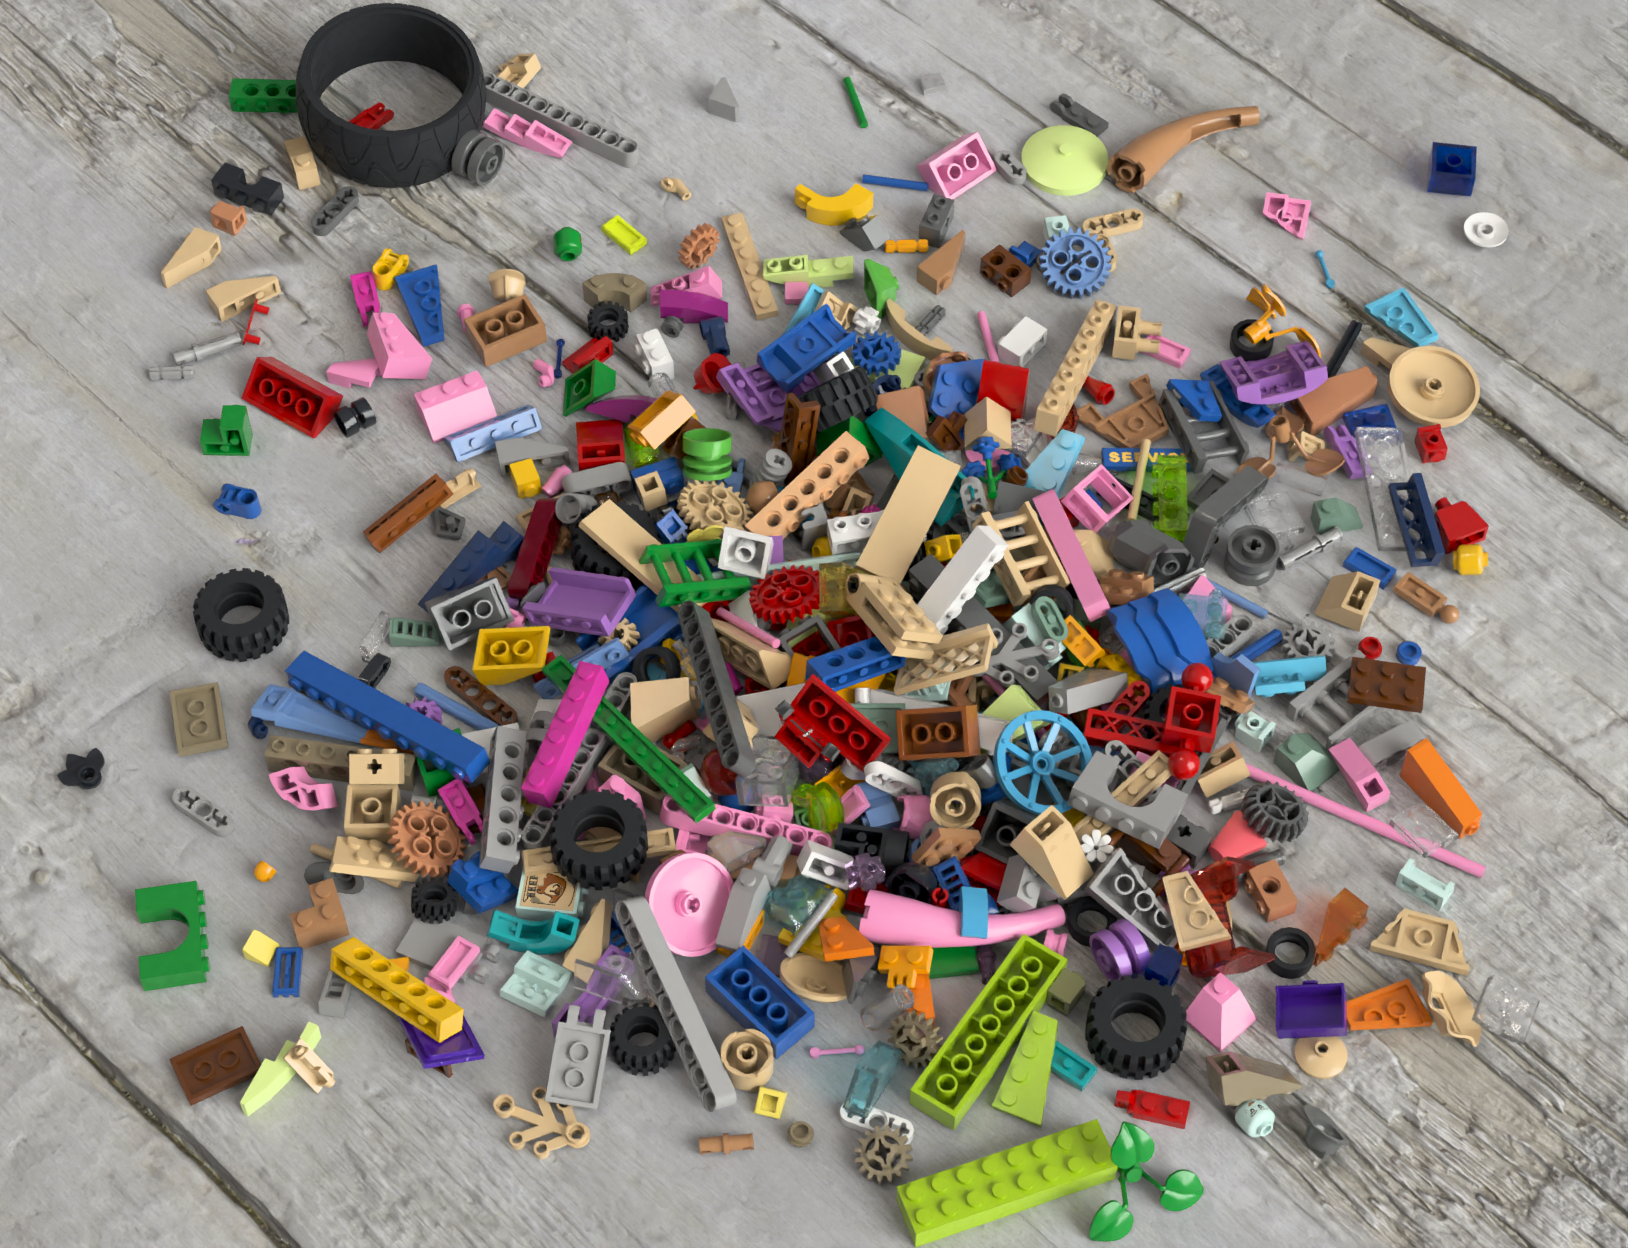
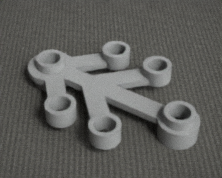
M1016 623L1012 627V635L999 654L990 656L988 670L972 676L980 677L985 674L1000 682L1001 686L1009 688L1014 684V674L1011 671L1000 672L992 667L1001 664L1023 676L1027 682H1035L1039 677L1037 667L1033 665L1025 666L1017 661L1041 656L1048 661L1054 660L1060 653L1059 644L1056 640L1048 638L1043 640L1040 645L1013 651L1020 640L1027 636L1026 625ZM993 628V633L1000 636L997 638L999 645L1003 641V632L998 628ZM1017 629L1024 630V632L1020 634L1016 633L1015 631ZM1048 645L1054 646L1052 649L1045 648ZM1032 671L1035 675L1028 676L1027 673ZM1004 677L1011 678V680L1008 682H1005L1002 679Z

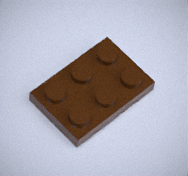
M1352 657L1347 703L1421 713L1423 709L1426 667Z
M243 1026L169 1059L190 1106L255 1077L261 1066Z

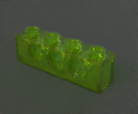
M1158 455L1157 464H1152V478H1156V483L1152 485V497H1156V502H1153L1152 514L1157 516V521H1153V528L1183 543L1188 531L1186 456Z

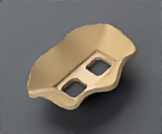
M1436 970L1423 973L1422 981L1424 988L1422 995L1441 1036L1459 1038L1476 1047L1480 1042L1481 1024L1464 989L1452 977L1441 971ZM1432 998L1438 1001L1441 1009L1434 1007Z

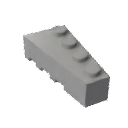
M1121 848L1114 849L1082 889L1118 920L1122 918L1129 920L1141 933L1144 941L1158 954H1169L1178 942L1172 917L1161 906L1151 888L1145 884L1135 866H1132L1126 858L1124 851Z

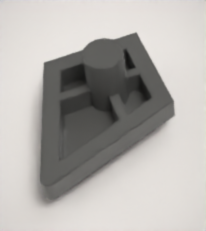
M440 506L434 510L437 537L460 540L466 519Z

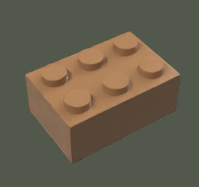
M526 294L464 319L466 336L485 367L547 342L545 323Z

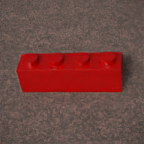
M270 356L256 357L241 399L306 435L316 438L334 419L333 412L339 409L343 395Z
M814 674L810 676L790 704L795 710L792 714L827 743L830 742L841 750L839 753L862 772H864V767L868 763L875 762L890 743L891 738Z

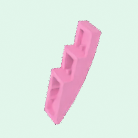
M496 108L492 110L483 124V128L506 140L533 151L561 159L572 144L571 140L536 120L531 124L516 114L511 118Z

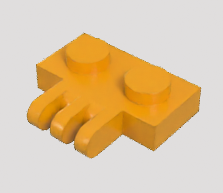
M930 945L882 946L877 969L881 974H888L887 987L895 988L897 981V988H905V984L907 988H914L917 974H929L933 949Z

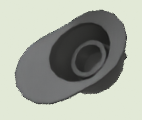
M332 860L330 862H315L305 869L304 878L309 885L333 878L337 893L356 894L364 888V880L361 875L330 872L329 867Z
M1311 1105L1304 1106L1303 1111L1309 1120L1305 1140L1309 1144L1310 1149L1320 1159L1324 1160L1329 1155L1335 1154L1342 1145L1349 1146L1348 1140L1326 1113Z

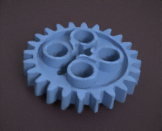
M1069 227L1067 234L1063 230H1060L1059 237L1053 234L1052 241H1046V247H1043L1041 250L1043 255L1039 258V262L1043 263L1040 265L1039 270L1045 271L1042 279L1049 278L1047 286L1054 284L1053 292L1061 289L1062 297L1066 292H1069L1070 299L1073 298L1075 293L1082 299L1083 292L1088 296H1091L1092 289L1098 292L1099 285L1104 286L1106 283L1105 279L1109 278L1110 273L1108 271L1112 267L1108 263L1111 261L1112 256L1106 255L1109 248H1102L1104 240L1097 242V234L1090 237L1089 230L1082 234L1080 227H1078L1076 233H1073L1072 228ZM1078 245L1082 251H1075L1072 246ZM1086 252H1091V254H1088L1085 257H1083ZM1061 258L1065 263L1058 264L1054 259ZM1093 262L1096 267L1089 268L1086 263ZM1067 270L1063 275L1060 274V272ZM1069 275H1076L1079 280L1073 281L1069 278Z

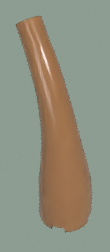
M1246 106L1207 111L1187 116L1147 131L1123 146L1110 158L1107 164L1108 175H1113L1117 181L1115 185L1119 189L1128 193H1134L1136 190L1142 189L1173 156L1190 143L1219 131L1258 125V107Z

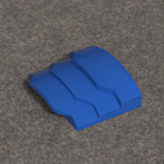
M1169 588L1150 593L1146 597L1106 611L1114 626L1113 631L1125 647L1136 673L1149 686L1150 694L1152 692L1157 694V688L1161 686L1163 689H1166L1167 684H1172L1177 687V684H1182V672L1189 664L1203 663L1212 672L1214 671L1209 647L1197 620L1186 604Z

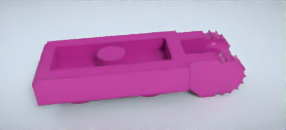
M372 271L350 275L363 327L368 326L369 323L366 312L374 311V313H380L379 309H381Z
M455 779L438 789V792L459 829L464 832L470 844L473 845L477 843L476 838L468 827L477 823L482 834L483 817L462 780Z

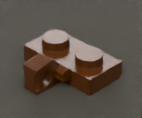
M953 411L947 419L938 415L925 433L949 461H954L965 446V442L959 436V433L967 418L956 411Z

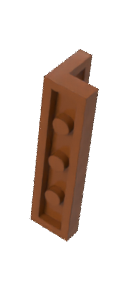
M436 473L365 529L363 533L378 552L381 553L454 494Z

